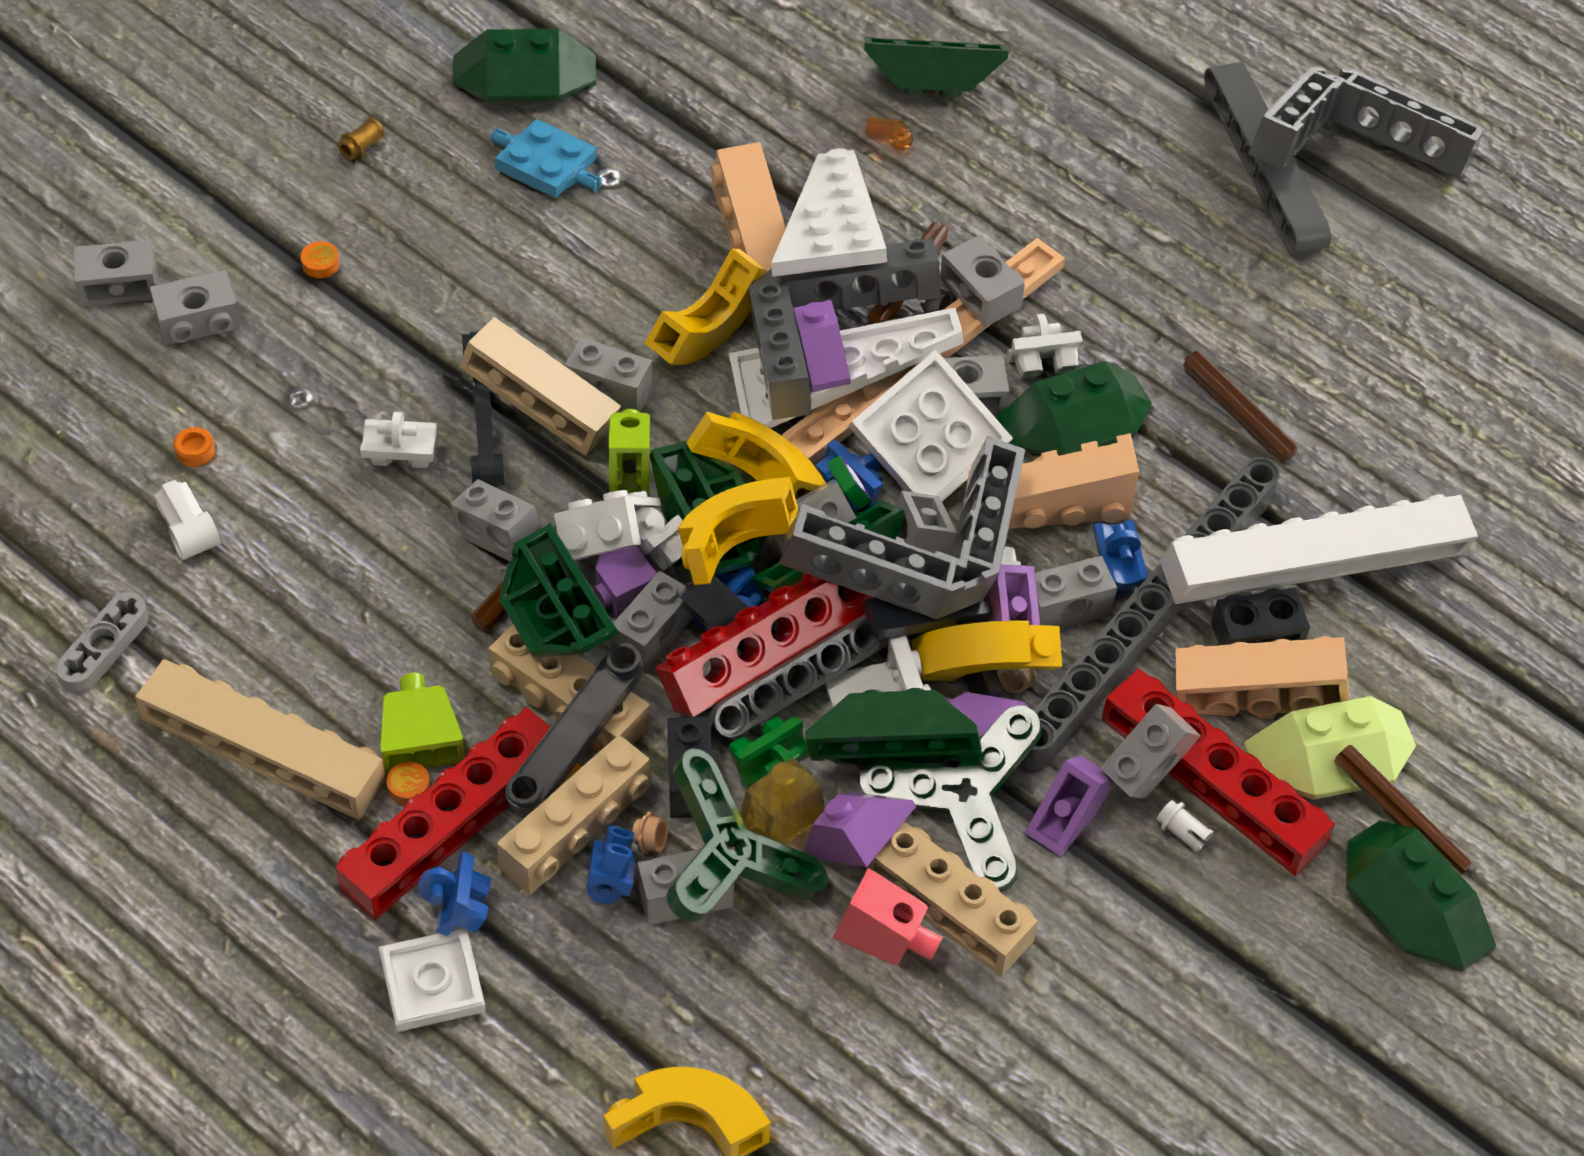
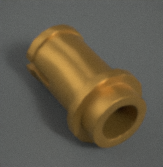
M368 118L365 123L352 133H344L341 136L340 142H338V149L348 160L360 159L364 156V151L383 138L385 135L384 129L376 119Z

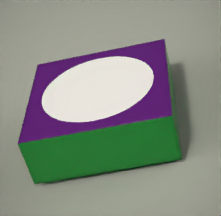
M840 455L828 462V467L841 490L857 507L862 508L872 501L856 472Z

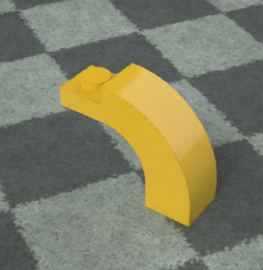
M732 248L712 284L702 297L684 310L676 312L662 311L644 344L671 365H686L706 357L723 344L751 312L749 287L762 277L767 269L742 250Z
M734 411L729 418L706 412L686 442L691 452L733 464L750 474L757 481L790 477L796 499L826 483L813 463L787 439L764 424Z
M790 477L760 480L731 488L706 500L684 518L678 527L683 546L682 562L685 569H690L694 585L710 584L721 557L735 545L756 537L787 534L798 511Z
M1029 621L980 622L941 628L912 639V651L916 650L921 661V681L952 682L964 675L988 670H1057L1062 667L1059 626L1029 625Z
M694 1067L663 1068L634 1078L635 1098L632 1100L624 1098L617 1101L603 1115L604 1135L613 1149L647 1130L667 1122H686L702 1128L715 1140L724 1156H746L770 1142L771 1122L755 1099L745 1089L725 1076Z

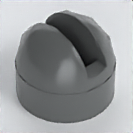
M940 288L941 298L927 299L925 302L920 303L923 312L931 313L947 308L953 303L952 292Z

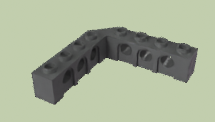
M1310 67L1263 115L1249 155L1257 158L1261 164L1271 168L1283 169L1329 119L1336 122L1345 131L1358 132L1369 137L1376 145L1382 147L1389 146L1402 152L1406 158L1412 161H1423L1434 166L1443 175L1460 178L1470 166L1486 128L1358 71L1341 69L1339 75H1326L1324 68ZM1366 107L1375 109L1379 117L1371 116ZM1399 121L1407 123L1412 132L1404 131L1400 127ZM1432 136L1439 137L1444 142L1445 147L1436 145L1432 140Z
M933 238L925 240L913 239L908 242L885 245L887 250V262L774 277H772L771 268L749 287L752 324L772 420L812 414L809 378L793 308L805 306L813 302L831 300L834 310L843 309V311H849L853 307L874 304L884 306L888 305L889 302L917 298L918 301L941 298L939 258Z
M987 436L971 466L951 556L936 551L934 554L906 544L902 538L896 537V539H892L864 529L865 525L859 523L855 526L824 515L825 511L801 503L787 532L779 564L935 619L984 600L1000 571L1025 449Z

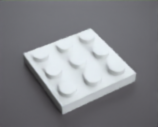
M936 349L848 425L904 491L940 496L941 501L967 480L968 471L971 469L972 463L987 436L1006 443L1013 439Z

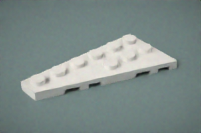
M837 148L825 154L817 155L771 262L772 277L887 262L886 246L854 150L848 151Z
M956 308L840 331L851 384L813 392L809 380L811 410L920 363L935 349L940 354L963 344V332ZM758 348L729 353L742 415L750 417L769 428L795 418L789 417L772 420Z

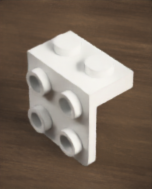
M620 490L603 494L604 501L592 503V499L570 502L568 503L569 510L554 514L557 534L574 561L641 545L635 511L641 507H661L660 498L647 497L646 491L628 494L627 490Z
M906 636L889 639L887 662L846 670L825 683L832 708L849 693H863L870 689L883 692L906 691L910 688L931 690L928 684H922L920 678L922 673L920 657L916 650L911 651Z

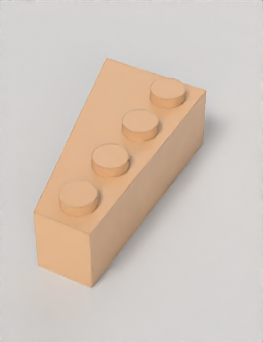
M761 142L719 149L716 153L715 165L710 166L712 189L729 234L731 249L742 250L767 269L766 272L771 269V262L786 227Z
M1131 433L1116 436L1118 443L1098 447L1097 441L1081 444L1082 451L1059 456L1057 450L1041 453L1042 455L1033 462H1023L1009 528L1027 527L1034 529L1049 525L1066 524L1074 526L1080 523L1103 521L1114 523L1120 520H1129L1139 476V467ZM969 469V471H968L967 484H968V479H969V475H970V470H971V469Z
M1321 636L1308 640L1290 641L1278 639L1273 642L1248 644L1236 642L1231 645H1193L1189 648H1176V691L1178 699L1190 704L1198 714L1235 717L1239 710H1245L1260 719H1274L1277 713H1290L1291 711L1350 700L1344 637L1331 638Z

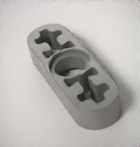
M124 592L116 595L58 660L56 672L60 684L65 691L80 694L93 688L147 625L149 616L146 604L139 594ZM133 609L136 611L134 615L130 614ZM124 611V612H126L127 614L124 615V617L122 618V617H121V612ZM100 636H110L114 639L113 644L106 649H96L91 646L92 642ZM84 667L85 673H75L72 677L70 676L69 672L71 670L79 672Z

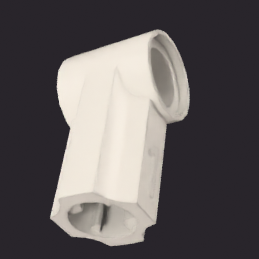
M173 480L163 484L154 497L157 507L168 525L171 540L179 557L184 560L221 545L218 531L211 516L207 511L202 512L187 483Z

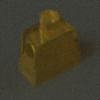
M789 759L786 762L776 764L770 773L746 790L740 816L748 831L785 845L812 826L824 812L825 803L822 788L796 759Z

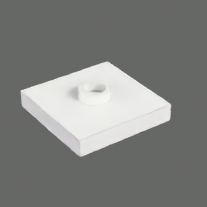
M460 928L452 930L448 937L438 933L379 947L397 1032L486 1012L467 930Z

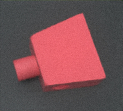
M869 868L833 936L837 941L893 965L900 963L907 948L931 960L943 937L920 925L928 909L924 902Z

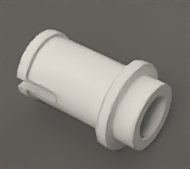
M1171 800L1156 819L1162 824L1160 828L1163 831L1169 829L1190 846L1195 853L1199 852L1205 843L1193 835L1192 831L1207 841L1213 835V831L1184 809L1185 804L1183 802L1177 804Z

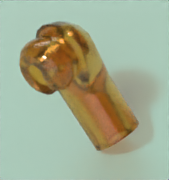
M868 116L866 134L883 136L897 150H906L912 145L913 135L901 120Z

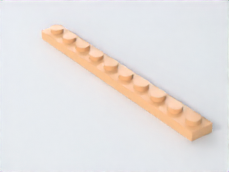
M1036 238L1005 263L1022 276L1025 282L1024 299L1063 269L1065 258ZM959 299L945 309L956 308L964 343L940 353L942 357L952 356L990 326L984 327ZM919 363L816 408L811 412L812 414L804 417L781 436L798 448L814 464L826 454L827 444L834 440L841 443L851 435L853 431L848 425Z

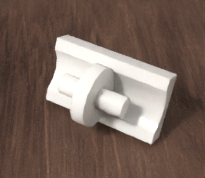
M1036 314L1033 326L1022 327L1023 338L1013 339L1012 348L1007 350L1008 362H1015L1021 379L1041 375L1043 372L1041 359L1053 358L1055 373L1057 374L1076 370L1078 366L1077 351L1083 341L1081 331L1061 333L1060 323L1048 324L1044 314Z
M394 412L392 421L365 419L364 436L360 448L361 458H370L371 463L378 466H387L393 460H408V463L413 468H427L429 462H433L437 423L404 421L403 412Z
M641 507L635 511L640 541L642 542L638 549L644 557L648 558L658 572H663L682 557L683 546L678 533V527L683 520L677 515L665 525L664 518L657 509Z

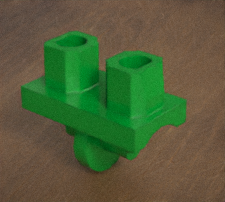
M775 716L764 723L760 738L751 742L748 738L740 737L730 743L729 751L732 762L738 769L741 785L748 791L777 773L785 780H791L797 775L795 762L809 754L803 737L804 725L799 718L794 716L785 722Z

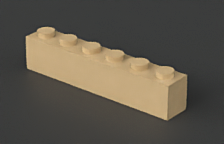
M163 659L135 696L142 720L357 820L361 819L386 782L383 759L370 748H358L351 745L330 730L321 731L308 725L295 714H284L271 708L264 700L258 697H246L234 691L231 686L223 681H211L199 675L188 665H176Z

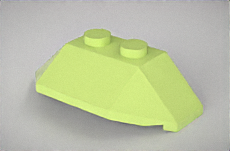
M1368 696L1291 711L1246 740L1243 747L1246 753L1257 757L1263 767L1278 779L1285 780L1292 785L1297 794L1315 800L1361 790L1334 763L1335 757L1346 746H1354L1384 777L1394 784L1413 753L1416 744L1402 712L1376 698Z

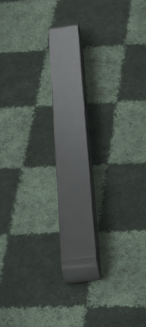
M1263 457L1253 458L1248 461L1184 536L1191 535L1193 538H1200L1223 529L1237 532L1252 526L1269 507L1274 498L1280 477V470L1277 464ZM1161 564L1154 569L1033 709L1038 715L1042 727L1041 737L1037 742V745H1040V747H1033L1018 765L1021 769L1028 772H1039L1048 767L1187 602L1175 604ZM1053 716H1060L1064 719H1058Z

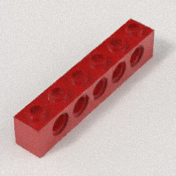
M805 573L802 576L803 581L792 587L786 586L775 590L769 595L770 600L759 607L752 606L738 612L735 615L736 620L725 627L718 626L707 630L701 635L702 640L693 646L681 647L670 652L666 656L667 661L655 667L656 672L674 711L694 717L864 615L862 606L865 599L875 597L844 587L842 594L839 596V585ZM810 600L811 610L806 616L805 605ZM777 619L778 629L775 635L772 636L771 627ZM743 639L744 650L743 653L738 657L737 647L740 641ZM707 660H710V671L704 677L703 666Z
M1139 668L1106 697L1101 720L1124 739L1155 704L1171 707L1198 732L1201 737L1168 774L1292 875L1296 876L1328 845L1335 823L1329 819L1328 815L1321 808L1312 806L1297 794L1292 785L1287 781L1278 779L1263 767L1257 757L1244 752L1230 740L1223 730L1214 728L1200 717L1190 704L1180 701L1171 694L1160 680L1150 677ZM1213 766L1221 767L1224 770H1218ZM1245 792L1253 793V794L1257 795V797L1250 796V795L1246 794ZM1279 819H1285V820L1289 821L1290 823H1284V822L1280 821Z
M525 707L516 716L506 718L496 733L485 742L476 743L470 749L466 758L454 768L445 769L438 776L435 784L423 794H416L410 798L399 814L390 821H384L379 824L368 840L358 848L348 850L341 857L338 865L335 866L339 889L372 919L376 920L415 887L420 876L425 871L442 864L508 807L506 787L509 780L519 770L551 727L528 707ZM512 754H513V755H518V756L515 757V758H506V757H505V756H507V755H512ZM477 781H487V783L481 785L473 784ZM525 792L520 793L516 798H519ZM446 807L456 808L453 811H442ZM414 834H424L421 838H410ZM382 861H392V863L387 866L377 865Z

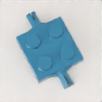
M538 119L532 122L522 133L515 136L500 128L493 130L490 141L505 148L495 157L496 170L554 198H557L566 188L575 184H581L594 192H597V189L599 190L601 187L602 178L586 171L597 159V147Z

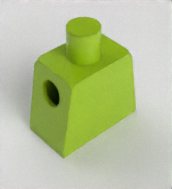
M626 409L621 413L610 414L609 491L627 490L628 494L646 491L647 497H650V415L640 413L635 409ZM627 460L636 461V472H624L623 462Z
M420 673L403 675L399 680L401 691L387 693L383 700L381 752L385 774H388L395 765L407 761L419 763L425 768L460 763L465 758L463 737L445 688L440 685L426 687L425 678Z

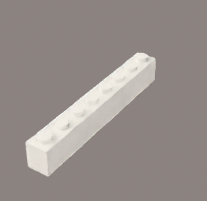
M1437 494L1420 502L1409 503L1408 500H1401L1388 507L1374 509L1373 506H1365L1352 513L1339 515L1338 512H1328L1316 519L1304 521L1302 518L1297 517L1273 526L1260 523L1237 532L1223 529L1206 537L1193 538L1191 535L1182 536L1170 543L1169 548L1160 559V564L1175 604L1460 556L1477 539L1478 535L1462 496L1444 497L1442 494Z

